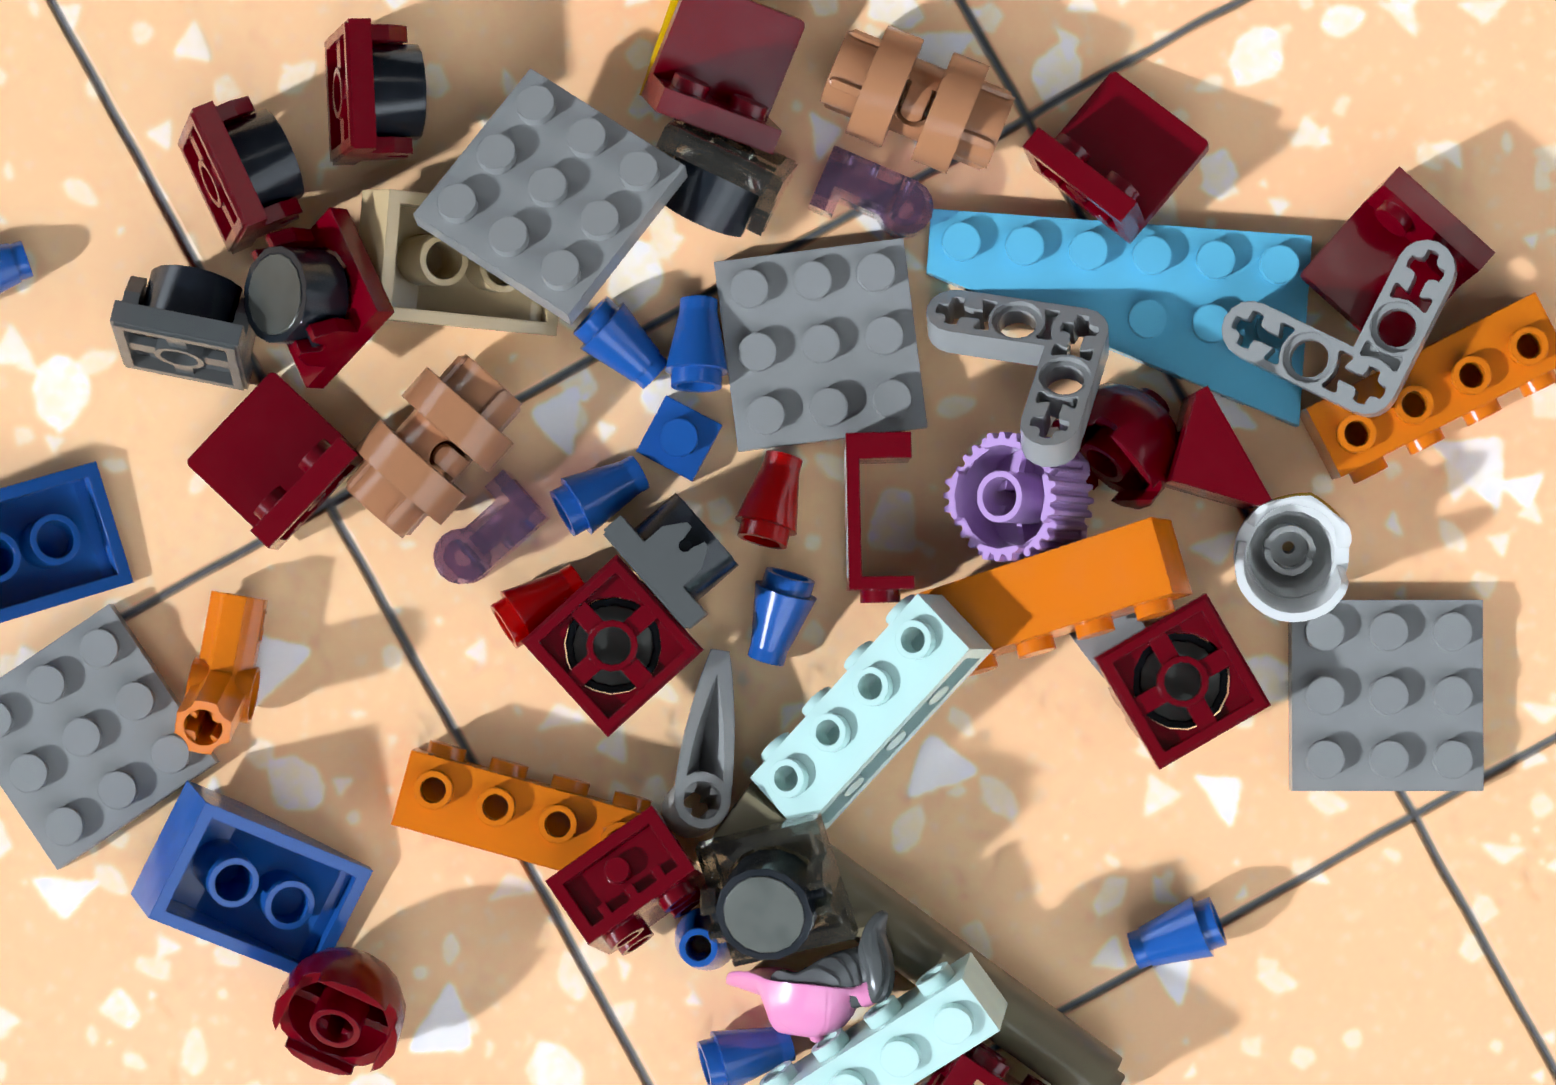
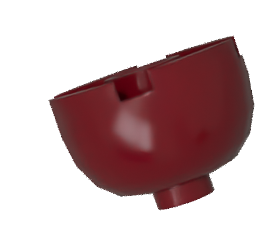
M1107 382L1099 385L1079 452L1089 462L1090 476L1087 478L1086 484H1093L1092 490L1094 491L1098 486V479H1100L1109 488L1118 492L1111 501L1123 507L1142 509L1151 506L1167 486L1166 480L1179 435L1175 422L1169 414V406L1158 393L1148 388L1139 389L1132 385ZM1058 418L1053 421L1051 428L1058 427L1060 430Z
M332 947L311 954L292 970L283 983L276 999L272 1022L275 1031L280 1023L282 1031L288 1037L285 1047L294 1057L314 1069L335 1075H352L355 1066H366L373 1063L371 1071L382 1068L394 1055L401 1037L406 1003L397 976L384 962L364 951L349 947Z

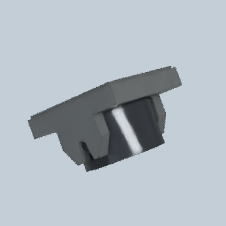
M161 265L152 269L148 285L147 278L130 277L122 301L115 300L110 317V324L125 367L242 391L249 388L253 371L250 357L256 334L248 323L244 308V293L239 285L214 272L184 265Z
M674 493L635 528L626 518L620 515L604 529L605 533L603 535L684 628L692 629L708 615L707 611L698 601L739 566L732 555L677 493Z

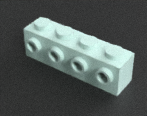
M912 594L898 602L888 613L886 622L889 625L874 642L867 641L863 643L846 659L844 668L847 672L832 688L829 686L825 687L808 700L802 709L805 718L791 733L785 732L779 735L763 750L761 759L764 762L750 779L799 833L826 831L992 652L993 648L943 595L917 594L915 596Z
M970 952L951 965L945 961L934 966L918 979L916 987L898 998L895 995H890L887 1000L879 1004L876 1003L863 1016L864 1020L846 1031L840 1028L824 1036L823 1040L812 1047L810 1054L794 1064L790 1060L781 1063L767 1073L759 1084L914 1085L999 1032L1008 1002Z

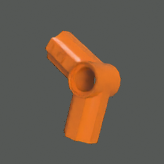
M211 591L200 656H196L193 660L185 697L176 715L174 733L183 738L187 743L189 751L211 755L216 747L230 742L239 722L248 724L251 722L260 685V668L256 667L259 647L262 643L268 600Z

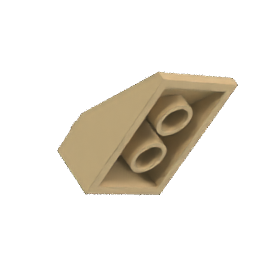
M396 189L362 190L359 236L394 309L393 315L387 321L557 336L558 316L417 225L413 214L430 193Z

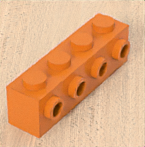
M1536 292L1424 347L1396 402L1389 411L1382 415L1369 418L1363 417L1322 399L1301 410L1300 418L1332 480L1349 474L1353 484H1356L1388 467L1383 457L1384 455L1406 445L1410 455H1413L1443 440L1445 436L1440 429L1441 426L1461 416L1466 425L1470 426L1500 411L1502 408L1497 400L1498 397L1518 387L1523 396L1527 397L1555 383L1556 373L1553 369L1556 368V331ZM1377 371L1367 378L1352 384L1359 392L1356 400L1357 403L1365 404L1370 396L1381 399L1384 395L1385 389L1378 383L1380 372Z
M1149 517L917 594L943 595L993 648L992 652L969 675L972 676L997 668L996 657L1017 650L1019 659L1050 652L1056 649L1054 638L1076 632L1078 640L1089 639L1115 630L1113 619L1135 613L1137 621H1145L1167 615L1175 611L1173 600L1192 595L1172 521Z
M430 740L428 750L420 748L411 750L391 825L560 871L650 807L652 800L615 791L613 800L609 801L588 795L590 783L553 774L551 784L526 778L529 768L526 765L497 757L491 758L489 767L464 761L467 749Z

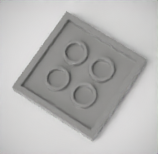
M530 68L413 215L418 226L572 325L688 176L685 165Z
M903 238L714 262L738 452L844 439L846 433L902 432L928 427Z
M1340 600L1334 609L1316 619L1304 622H1288L1289 790L1484 791L1483 600Z
M108 604L0 677V786L57 870L62 869L185 785L187 780L192 781L220 762L214 752L210 755L189 751L187 743L183 738L174 733L176 715L181 703L114 604Z

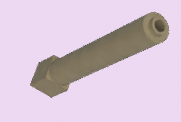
M751 781L715 830L709 842L737 863L744 857L759 850L780 849L797 855L813 869L819 886H825L827 897L822 899L819 915L857 943L860 942L863 930L869 919L881 910L887 911V935L893 954L895 971L915 985L918 979L934 966L945 961L951 965L971 952L1008 1002L1000 1031L988 1039L1051 1085L1122 1084L1125 1075L1118 1070L1122 1062V1057L816 832L799 833L753 781Z

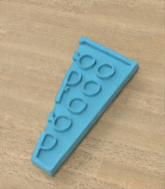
M931 209L926 275L966 291L1082 307L1097 311L1108 323L1110 351L1204 388L1208 385L1211 391L1220 394L1221 397L1254 408L1294 427L1299 426L1302 388L1262 370L1232 353L1223 340L1222 324L1224 317L1231 308L1241 302L1248 301L1266 304L1306 324L1309 285L1301 279L1300 274L1311 262L1312 236L1147 224L1129 244L1099 220ZM1256 315L1251 323L1241 320L1236 327V330L1243 336L1241 347L1249 348L1254 340L1269 345L1276 352L1268 361L1278 364L1282 344L1295 330L1284 327L1283 337L1280 339L1269 334L1261 326L1263 316ZM1305 342L1296 348L1292 356V366L1300 376H1303Z

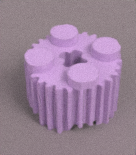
M988 433L987 438L982 439L981 445H973L971 447L972 455L965 454L962 457L965 462L964 467L957 466L952 478L945 480V484L950 489L948 492L943 493V498L949 500V504L944 507V512L951 513V517L955 520V526H962L963 529L959 535L961 538H970L968 546L970 548H977V554L981 555L984 560L1015 562L1087 538L1088 526L1084 520L1085 518L1092 517V513L1087 508L1088 505L1094 503V499L1088 497V492L1093 489V484H1086V480L1090 476L1089 462L1079 451L1075 458L1064 465L1042 467L1033 464L1025 457L1021 449V433Z

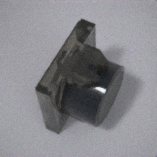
M675 118L664 127L656 145L659 150L685 165L688 176L665 206L698 225L734 237H742L746 229L759 236L762 235L798 166L795 160L774 151L772 155Z
M820 812L699 841L695 852L705 879V884L700 891V912L702 916L710 915L709 938L718 944L726 942L734 967L762 960H777L792 953L856 938L859 929ZM776 846L798 852L809 861L808 864L797 855L777 849ZM754 849V853L744 857L734 868L735 864L745 853Z

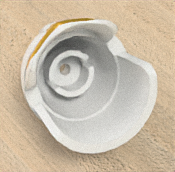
M1312 492L1280 496L1258 506L1241 524L1233 548L1235 575L1241 592L1257 610L1279 621L1304 622L1325 615L1335 608L1348 589L1349 581L1346 571L1349 563V547L1352 542L1349 525L1328 503ZM1287 541L1293 543V548L1290 551L1282 549V545Z

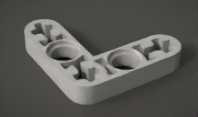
M1420 240L1407 246L1398 257L1354 346L1266 304L1255 301L1241 302L1230 309L1224 317L1222 324L1223 340L1232 353L1262 370L1356 415L1367 418L1380 416L1389 411L1396 402L1455 285L1457 278L1456 262L1450 251L1436 241ZM1430 254L1438 256L1437 266L1444 273V276L1440 282L1429 279L1425 283L1419 298L1421 301L1432 303L1428 311L1423 313L1419 307L1409 300L1393 298L1398 287H1401L1410 295L1417 281L1415 272L1410 269L1411 263L1414 260L1425 262ZM1395 311L1408 313L1416 322L1414 337L1409 343L1400 347L1385 344L1379 335L1381 321L1386 315ZM1256 315L1263 316L1261 326L1269 334L1280 339L1283 337L1284 327L1295 330L1282 344L1278 364L1268 361L1276 352L1269 345L1254 340L1249 348L1241 347L1243 336L1236 330L1241 320L1251 323ZM1304 342H1318L1328 352L1326 368L1322 373L1314 377L1300 376L1292 366L1294 351ZM1343 354L1353 358L1344 367L1348 372L1361 378H1367L1372 370L1380 372L1378 383L1385 389L1381 399L1370 396L1365 404L1357 403L1356 400L1359 392L1352 385L1339 379L1336 392L1325 389L1338 374Z
M949 290L939 293L932 298L927 305L926 311L927 330L931 343L939 350L953 354L1038 366L1020 423L1021 449L1025 457L1033 464L1042 467H1057L1075 458L1080 449L1109 356V331L1106 319L1097 311L1087 308L966 290ZM954 319H959L957 324H952ZM984 322H988L989 330H985ZM1014 323H1023L1034 329L1028 336L1021 338H1011L1001 332L1006 326ZM1078 337H1084L1080 347V357L1071 355V344H1075ZM1061 379L1075 380L1082 385L1078 391L1071 394H1058L1048 388L1053 382ZM1050 416L1058 418L1060 430L1055 431L1052 438H1045L1051 425Z

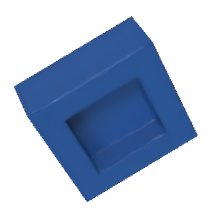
M666 395L636 452L693 482L722 425Z

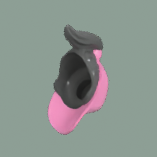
M881 910L869 919L863 930L859 945L827 955L799 972L781 967H761L746 972L732 971L727 974L726 984L760 995L768 1019L777 1032L809 1037L812 1042L818 1043L824 1039L825 1035L845 1026L858 1007H869L876 1003L879 1004L887 1000L891 995L895 983V966L887 935L888 912Z

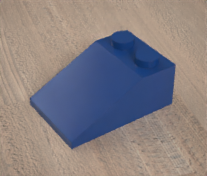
M96 461L0 488V623L134 583Z
M187 780L136 881L131 895L149 919L291 973L306 957L326 948L336 946L373 870L369 866L242 802Z

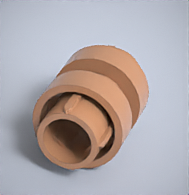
M889 25L882 39L857 29L847 32L820 102L824 103L825 108L850 118L846 134L882 147L888 131L891 130L917 141L911 160L947 174L952 159L978 170L982 168L987 169L1015 100L1011 91L984 81L990 66L956 52L953 53L947 69L919 59L924 39ZM908 83H910L911 85L904 100V103L902 106H900V102L907 88ZM935 93L936 96L929 111L928 116H925L924 114L926 112L932 94Z
M466 353L463 356H458L440 377L430 368L426 367L401 395L415 408L396 431L382 420H379L354 448L365 461L347 480L346 489L366 509L401 538H404L405 535H411L427 516L442 525L467 497L453 483L473 460L489 472L514 444L502 431L521 411L520 406L522 403Z

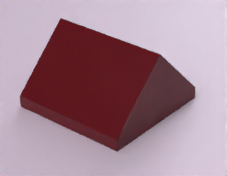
M1208 385L1182 399L1175 424L1179 436L1166 480V488L1243 510L1261 506L1272 500Z

